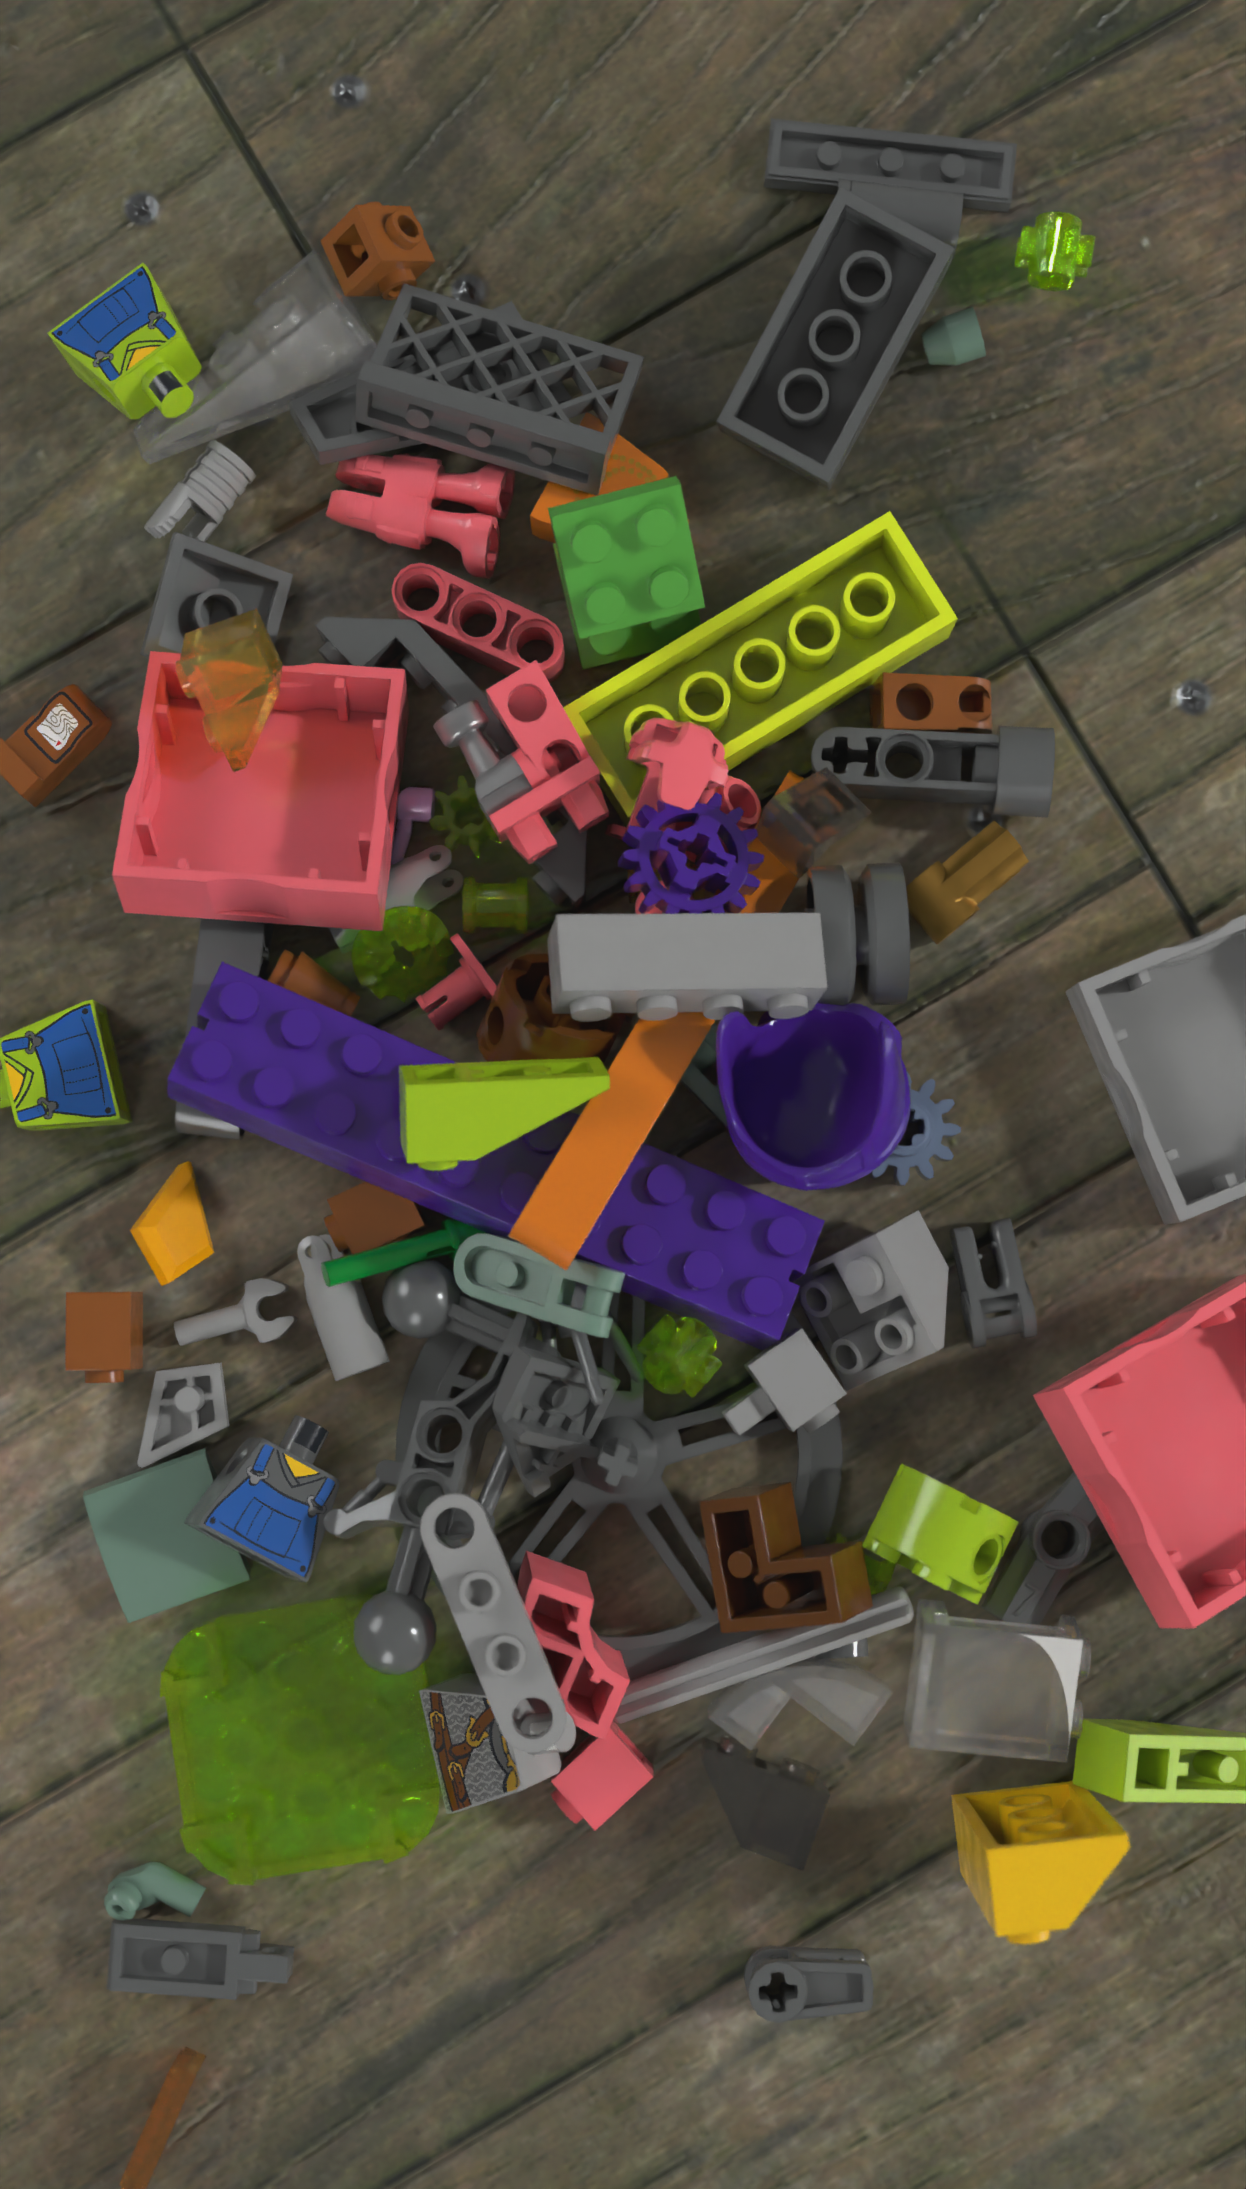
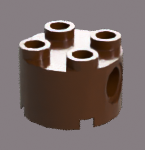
M546 953L525 954L514 960L510 970L506 967L478 1029V1047L487 1062L599 1057L604 1064L626 1015L625 1013H612L606 1019L585 1022L574 1020L571 1014H552L549 956Z

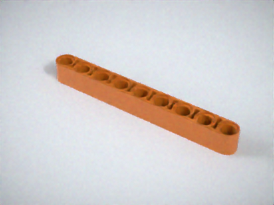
M789 770L754 828L757 829L759 835L748 846V851L764 855V862L758 869L747 872L754 875L760 881V884L752 895L741 894L747 905L740 913L780 912L844 804L843 801ZM717 890V891L715 892L714 896L718 895V894L721 893L722 891H721V890ZM678 1012L672 1018L657 1021L639 1018L607 1071L610 1075V1089L590 1099L508 1235L509 1237L562 1269H568L715 1022L714 1019L704 1017L703 1012Z

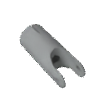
M435 845L391 865L383 931L329 928L341 952L345 954L434 908L438 903L460 892L464 885L462 874L456 870H445L452 862V853L449 848L443 845ZM434 855H441V858L439 860H431ZM448 881H454L451 887H444Z
M328 1234L307 1236L302 1239L298 1245L297 1254L305 1275L306 1300L335 1381L390 1362L361 1280L357 1279L332 1287H327L324 1281L321 1263L345 1256L344 1252L338 1251L331 1236ZM310 1246H311L310 1251H311V1256H312V1257H310V1256L308 1255V1253H307V1250H308V1248H309Z

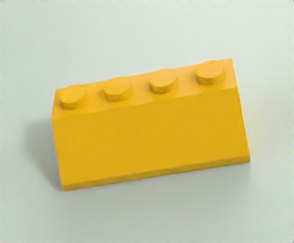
M1073 1781L951 1795L961 1875L996 1937L1007 1936V1941L1013 1944L1044 1942L1050 1938L1049 1931L1068 1929L1130 1849L1128 1833L1087 1789L1074 1785Z

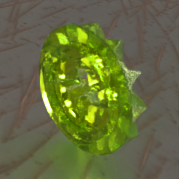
M398 906L385 910L383 931L360 930L352 946L351 960L354 972L362 986L365 985L380 1000L384 996H395L405 1003L409 994L417 991L427 992L431 987V983L438 976H447V961L449 955L454 953L447 928L435 914L421 907ZM396 940L400 947L404 946L409 952L412 951V957L415 960L413 961L414 966L411 968L408 966L404 967L401 962H395L392 941Z

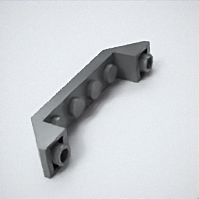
M324 617L315 625L322 641L325 643L318 651L328 664L385 668L402 653L404 656L398 661L400 667L405 669V673L419 688L424 690L431 684L444 697L447 702L440 708L445 715L462 704L477 700L489 719L488 725L482 733L501 759L517 750L505 727L499 722L488 704L487 696L415 620ZM562 806L542 818L551 827L557 821H560L564 826L553 835L558 847L533 862V866L537 869L538 873L532 880L555 906L558 907L566 900L577 912L586 901L588 830L579 833Z

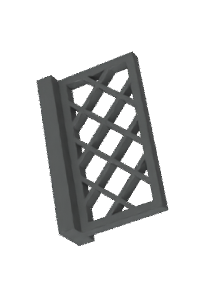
M404 283L371 361H364L357 377L355 422L598 496L605 478L610 454L642 370L644 356ZM411 309L437 317L442 326L415 334L407 318ZM484 331L496 335L502 344L476 353L466 336ZM452 341L463 358L437 367L426 349ZM543 349L556 353L562 363L537 371L526 354ZM413 355L423 372L413 375L387 367V364ZM512 359L523 377L497 385L487 368ZM602 367L622 373L624 376L621 382L598 390L586 372ZM473 373L484 391L472 393L449 386L447 382ZM573 378L583 396L558 404L547 386ZM533 391L544 410L534 412L511 405L507 400ZM613 403V406H612V408L610 409V407L608 406V404ZM594 410L604 425V430L599 432L573 424L569 421V418Z

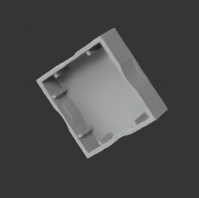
M1245 914L1232 919L1216 930L1171 948H1161L1078 982L1065 991L1164 1225L1183 1222L1246 1196Z

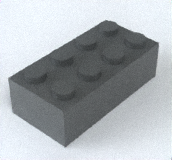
M840 186L716 421L719 430L830 490L951 265L954 248Z

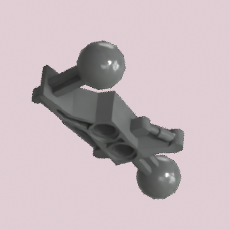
M433 1259L394 1269L387 1277L382 1302L384 1314L389 1323L401 1334L418 1339L434 1337L448 1331L496 1353L497 1356L487 1376L453 1400L421 1401L404 1463L387 1459L378 1463L375 1471L377 1477L364 1490L361 1488L341 1509L330 1510L324 1518L325 1529L329 1533L343 1539L351 1538L373 1527L403 1528L386 1591L376 1594L362 1606L354 1621V1642L358 1654L370 1668L388 1675H402L415 1670L429 1657L436 1643L437 1625L432 1609L424 1601L433 1565L420 1533L422 1517L419 1515L417 1507L421 1494L427 1488L441 1486L444 1494L455 1492L471 1495L487 1433L497 1423L492 1406L505 1368L516 1345L561 1357L556 1348L536 1339L539 1326L529 1315L518 1312L515 1319L463 1296L462 1290L456 1283L453 1270L441 1261ZM460 1423L463 1432L459 1446L449 1453H438L435 1447V1438L438 1431L444 1425ZM504 1440L477 1500L486 1511L492 1529L495 1527L493 1512L514 1466ZM386 1485L397 1487L396 1491L374 1500ZM448 1508L437 1517L435 1527L436 1534L440 1540L445 1538L458 1542V1539L471 1538L474 1534L473 1519L463 1509Z

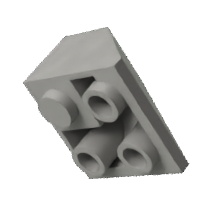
M919 1210L808 1266L805 1274L793 1282L800 1286L797 1297L846 1391L935 1353L944 1347L949 1267Z

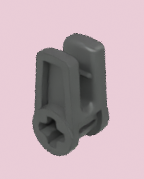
M1010 1218L994 1220L990 1223L988 1230L991 1242L988 1245V1249L993 1252L998 1277L996 1289L989 1288L984 1282L980 1264L983 1255L978 1254L974 1232L971 1227L962 1226L950 1230V1240L961 1290L960 1302L963 1321L969 1343L973 1349L985 1347L987 1339L1020 1333L1023 1339L1036 1337L1037 1335L1034 1304L1029 1287L1024 1279ZM1006 1310L1011 1312L1010 1315L987 1318L985 1316L986 1314Z
M770 1945L754 1952L745 1964L743 1977L751 2006L759 2016L767 2021L781 2023L791 2020L866 2012L872 2008L874 1990L872 1972L861 1950ZM781 1972L785 1982L780 1984L779 1994H768L766 1985L770 1984L771 1973Z

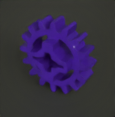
M715 793L707 804L699 803L698 799L696 805L691 810H683L661 802L659 799L657 801L658 812L646 804L640 809L635 818L641 827L629 826L622 838L628 846L634 849L623 852L618 860V866L634 870L635 874L627 880L623 888L626 893L640 890L643 892L645 898L638 908L641 914L651 911L654 907L663 911L662 914L725 913V910L729 913H740L747 903L741 894L752 895L760 884V881L754 875L747 872L758 869L764 862V855L748 851V846L759 834L757 829H746L743 831L739 829L737 823L744 813L740 807L726 815L720 810L722 795ZM692 822L691 827L680 831L668 827L665 831H661V829L673 823ZM719 837L725 843L729 853L725 852ZM686 851L697 855L695 866L698 868L696 871L690 870L685 866L687 856L684 853ZM652 867L658 870L665 887L656 878ZM703 889L715 893L717 890L722 891L708 899L690 900L693 893Z

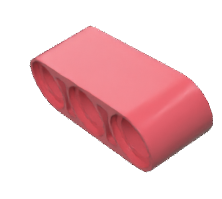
M425 563L410 564L400 570L394 578L391 590L399 618L415 620L437 644L510 676L530 664L519 655L524 644L531 640L539 639L546 641L553 648V653L549 659L538 663L548 682L555 681L562 673L565 664L562 633L557 625L548 618L433 565ZM419 588L433 589L439 594L438 601L428 610H413L406 605L407 599L413 591ZM482 613L495 619L496 625L494 629L484 637L469 636L463 631L464 623L475 614Z

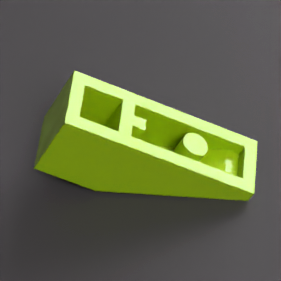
M599 1057L399 1066L400 1136L407 1164L417 1163L422 1169L440 1171L456 1167L458 1161L476 1160L610 1089V1075Z
M1079 1718L1073 1784L1122 1802L1246 1804V1733L1136 1720Z

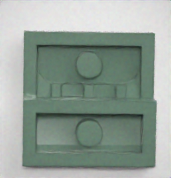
M206 1448L83 1492L84 1503L95 1539L128 1623L250 1580L251 1568L245 1555L184 1524L188 1514L217 1477Z

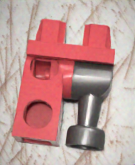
M537 660L486 689L488 704L517 747L516 751L501 759L482 733L487 727L489 719L477 700L469 701L453 709L440 718L433 726L445 746L449 748L460 746L476 779L475 791L478 802L499 840L503 842L508 839L512 847L528 864L535 862L558 847L556 840L542 819L562 806L565 808L579 833L590 829L609 817L605 799L598 786L600 784V771L591 756H589Z

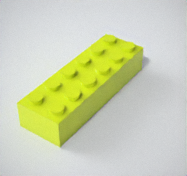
M889 511L563 708L589 756H591L600 771L599 785L625 827H627L647 773L644 765L626 759L632 735L640 730L643 722L652 718H662L678 722L689 721L710 729L714 737L723 744L725 750L724 759L728 765V770H731L872 685L883 672L891 673L948 639L958 618Z

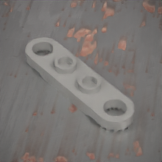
M455 1492L444 1494L431 1502L422 1516L420 1523L422 1541L503 1737L512 1747L527 1753L545 1751L557 1743L564 1732L567 1716L564 1700L486 1511L479 1501L468 1494ZM445 1509H463L473 1519L474 1534L470 1541L462 1546L453 1547L446 1545L436 1534L435 1524L437 1517ZM532 1697L546 1702L553 1715L552 1723L547 1730L533 1736L522 1733L516 1727L513 1720V1710L520 1701Z

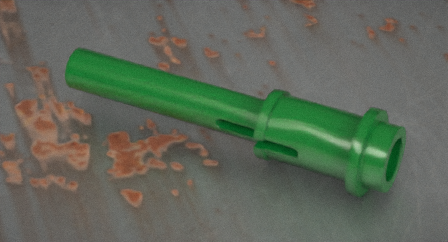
M455 1219L444 1220L440 1225L441 1230L322 1262L323 1278L327 1287H332L444 1255H448L451 1261H454L459 1246L468 1237L477 1233H488Z

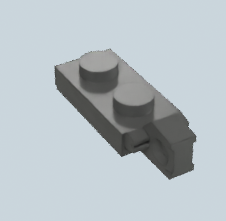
M136 1918L126 1921L115 1919L111 1926L107 1989L109 1991L236 2000L240 1994H255L257 1991V1981L287 1983L288 1978L293 1974L294 1946L260 1944L261 1931L245 1930L246 1926Z

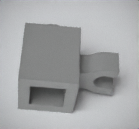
M795 1328L780 1338L779 1341L743 1364L758 1387L721 1411V1413L739 1436L773 1411H775L786 1429L794 1431L803 1426L807 1433H811L840 1412L834 1402L847 1393L803 1329Z

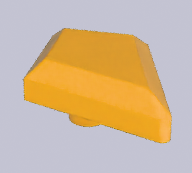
M190 1161L181 1163L175 1168L130 1229L131 1234L161 1286L169 1284L214 1253L193 1165Z

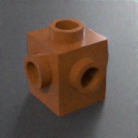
M380 202L355 205L321 240V244L345 296H382L385 300H395L398 298L404 283L416 287V279L435 262L423 235L421 224L416 219L411 206L382 205Z

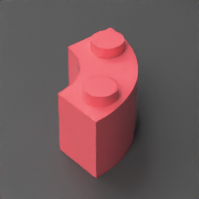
M526 1551L520 1567L517 1588L564 1700L566 1712L573 1718L575 1726L605 1740L630 1682L622 1653L600 1640L589 1624L594 1597L587 1573Z

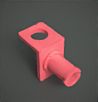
M458 933L453 935L450 940L463 956L458 960L462 966L423 995L415 998L439 1031L444 1028V1025L483 996L489 1001L497 988L496 983ZM447 999V1001H446L445 1003H443L441 1006H439L437 1009H435L433 1012H431L434 1008H436L438 1005H440L442 1002H444V1001Z

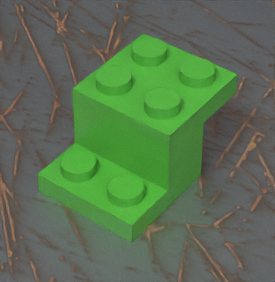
M677 476L548 508L556 542L553 544V549L582 669L658 651L701 625L698 609L705 608L681 484Z

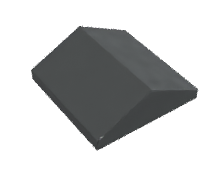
M173 533L140 655L149 659L150 651L240 657L269 665L293 574L184 534Z

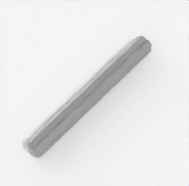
M897 1586L871 1595L873 1607L844 1623L775 1629L633 1679L629 1682L614 1721L622 1724L908 1624L914 1616L909 1596L903 1587Z

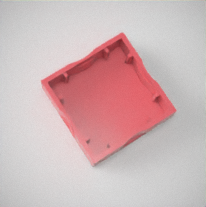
M150 651L137 726L139 735L138 763L134 778L125 796L112 872L124 913L383 931L409 717L405 669L324 663L276 666L261 664L240 657Z
M1246 1274L1231 1279L1033 1395L1159 1628H1195L1246 1596Z

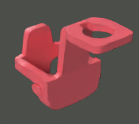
M652 718L643 722L640 730L632 735L626 759L644 765L647 773L627 827L610 824L607 826L605 834L622 840L629 826L641 827L635 817L645 804L658 812L657 801L659 799L661 802L683 810H691L696 805L705 787L709 789L726 787L729 770L724 759V746L714 737L711 730L689 721L678 722L662 718ZM676 823L664 827L661 831H665L667 827L674 830Z

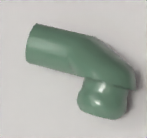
M148 1862L119 1873L110 1882L108 1893L104 1898V1907L112 1918L126 1921L134 1917L135 1911L161 1901L190 1918L206 1887L161 1862Z

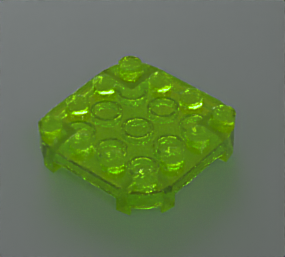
M348 1594L218 1616L198 1624L174 1646L165 1668L161 1671L160 1697H165L183 1819V1825L180 1827L179 1832L187 1854L192 1852L207 1870L228 1879V1884L254 1885L257 1879L384 1859V1864L409 1855L410 1851L429 1834L442 1805V1791L419 1692L429 1687L426 1660L413 1671L402 1675H388L370 1668L360 1657L354 1642V1621L362 1606L374 1595Z

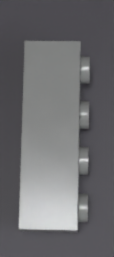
M820 913L557 914L547 938L552 1014H571V1017L577 1021H599L610 1017L612 1013H637L640 1019L657 1021L672 1018L678 1012H703L704 1017L708 1019L721 1020L725 1015L734 1011L742 1014L743 1011H768L769 1016L773 1018L790 1019L803 1016L809 1010H813L828 988Z

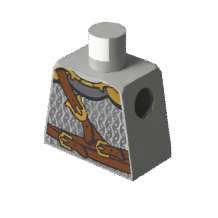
M460 1674L419 1691L446 1814L456 1813L519 1792L558 1774L561 1768L559 1752L569 1751L576 1739L575 1723L571 1715L567 1713L564 1732L557 1743L549 1749L537 1753H527L512 1747L500 1731L477 1674ZM526 1698L520 1701L513 1710L514 1723L524 1734L526 1733L531 1736L534 1734L539 1735L543 1731L545 1732L552 1723L553 1715L552 1712H549L548 1704L539 1698Z

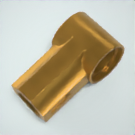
M993 821L941 864L938 860L906 886L908 912L934 943L938 945L980 909L977 905L1019 873L1020 869L1029 860L1025 856L1021 845L1012 834Z

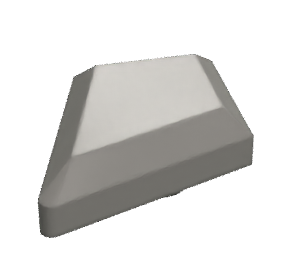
M222 1362L156 1371L137 1461L139 1467L143 1468L229 1426Z

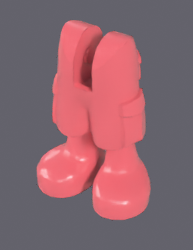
M395 454L393 457L367 455L339 461L335 475L339 481L361 490L381 493L383 495L380 498L347 490H334L331 492L326 511L328 518L349 527L374 533L377 538L389 544L394 543L412 549L420 550L425 548L426 545L431 543L432 538L442 540L453 545L461 552L464 567L470 575L490 579L495 570L500 549V528L496 518L504 519L509 512L515 484L514 470L489 463L476 472L445 473V468L440 459L410 454ZM442 500L472 506L480 513H455L435 510L434 508L440 505Z

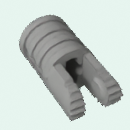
M211 440L206 446L207 450L200 454L195 461L196 464L189 468L184 475L185 478L175 485L146 522L144 529L153 537L160 539V537L170 532L187 510L191 508L196 514L184 528L182 534L206 542L224 519L223 515L226 511H229L237 497L243 494L247 484H251L256 478V474L235 453L221 443Z

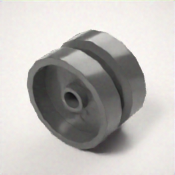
M867 864L859 877L857 905H854L850 877L842 865L809 866L806 881V908L803 909V913H820L828 987L817 1003L832 1005L849 1003L855 992L856 966H860L862 989L872 1006L905 1004L908 996L910 976V931L906 883L901 864Z

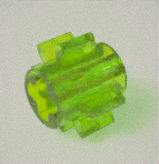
M1045 212L1036 217L1035 228L1031 226L1022 227V234L1018 239L1015 267L1029 268L1027 282L1031 286L1045 291H1064L1073 287L1075 276L1087 277L1088 267L1092 265L1095 236L1081 235L1083 222L1079 217L1066 212Z
M459 776L458 790L449 796L440 791H436L434 794L440 806L443 807L444 815L434 816L429 819L432 830L438 831L449 829L450 834L447 836L444 846L449 848L451 852L456 850L460 843L470 846L473 856L480 858V844L489 838L497 843L502 842L482 811L475 789L468 787L464 776ZM476 805L479 806L478 810L483 823L477 826L469 822L463 830L460 829L456 812L460 808L470 812Z
M665 1314L637 1345V1349L647 1355L643 1360L642 1369L648 1382L654 1388L666 1394H678L684 1389L691 1397H695L723 1363L713 1356L717 1347V1340L713 1332L705 1323L696 1318L683 1317L675 1323L670 1315Z

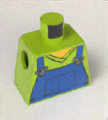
M141 263L47 333L73 372L129 419H140L154 407H157L165 417H178L185 413L193 402L194 393L187 383L199 375L202 366L170 304L144 263Z
M93 999L84 1001L0 1038V1060L2 1064V1069H0V1109L11 1106L14 1121L18 1128L38 1131L120 1125L133 1122L106 1006Z

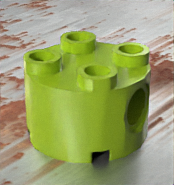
M900 1464L863 1542V1548L895 1564H899L911 1570L913 1574L978 1605L983 1593L985 1594L1018 1521L913 1468Z

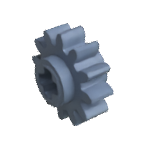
M908 1072L907 1076L911 1094L908 1123H917L918 1134L908 1138L906 1146L897 1145L890 1156L870 1173V1177L875 1179L881 1176L887 1167L893 1168V1177L897 1186H904L910 1176L909 1168L913 1167L922 1179L929 1180L933 1178L934 1171L929 1159L933 1156L939 1161L948 1162L954 1157L952 1151L941 1144L942 1137H953L961 1132V1127L958 1125L943 1123L941 1116L949 1112L954 1106L955 1102L953 1099L941 1100L935 1104L930 1099L935 1090V1081L930 1079L921 1085L918 1091L911 1089L912 1081Z

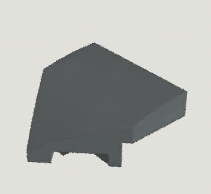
M516 1345L505 1368L492 1409L524 1487L535 1498L551 1487L549 1477L579 1457L589 1458L592 1461L599 1456V1447L593 1444L590 1439L596 1432L621 1381L606 1369L596 1367L604 1396L603 1403L596 1406L591 1402L579 1362Z

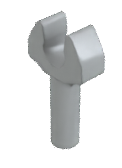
M265 1278L247 1281L244 1285L245 1294L237 1305L174 1321V1330L179 1345L191 1344L242 1329L256 1334L260 1343H268L280 1339L297 1322V1317L286 1316L268 1321L261 1316L259 1306L264 1298L282 1294L288 1291L289 1286L285 1283Z

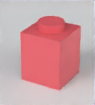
M613 1721L605 1740L590 1735L561 1761L559 1773L551 1777V1782L557 1788L551 1793V1796L572 1822L577 1824L584 1818L596 1831L654 1777L653 1764Z

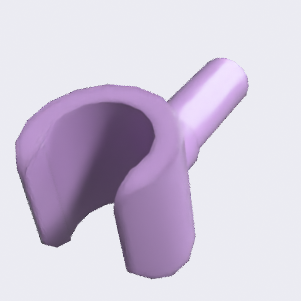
M408 787L399 794L398 822L393 840L391 865L404 859L413 830V821L433 823L436 793L433 789Z

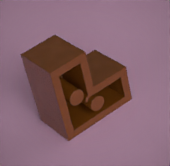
M791 1482L732 1488L699 1501L721 1633L841 1624L873 1607L862 1541L802 1546Z

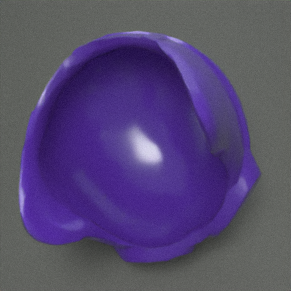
M817 1003L813 1010H809L805 1015L790 1019L773 1018L769 1016L767 1011L762 1015L757 1026L751 1025L746 1016L738 1011L725 1015L719 1022L716 1033L718 1084L730 1137L745 1162L768 1180L803 1191L843 1186L868 1175L880 1166L902 1139L911 1108L909 1080L906 1067L901 1058L902 1037L897 1028L882 1014L858 1003H847L844 1005Z

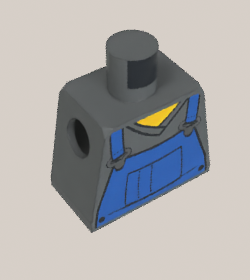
M295 1415L279 1446L264 1438H248L242 1443L188 1514L184 1524L290 1580L307 1583L326 1530L324 1518L333 1508L340 1485L339 1479L313 1465L329 1432L320 1425Z

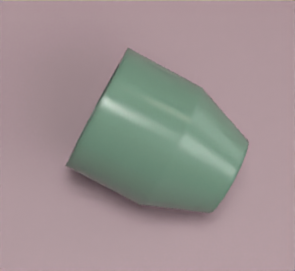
M973 307L943 316L921 333L929 365L957 366L986 356L982 333Z

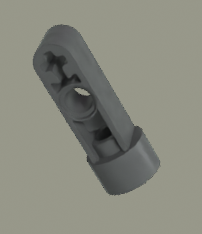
M999 725L996 735L835 727L826 730L816 739L811 753V772L816 786L835 797L992 805L993 815L1047 818L1050 811L1053 788L1054 728ZM842 751L847 753V761L849 763L846 767V773H833L831 762L834 758V752ZM868 751L876 752L874 777H866ZM897 753H908L919 761L921 770L911 778L902 779L893 776L888 771L885 763L891 756ZM962 756L973 757L971 782L960 781Z

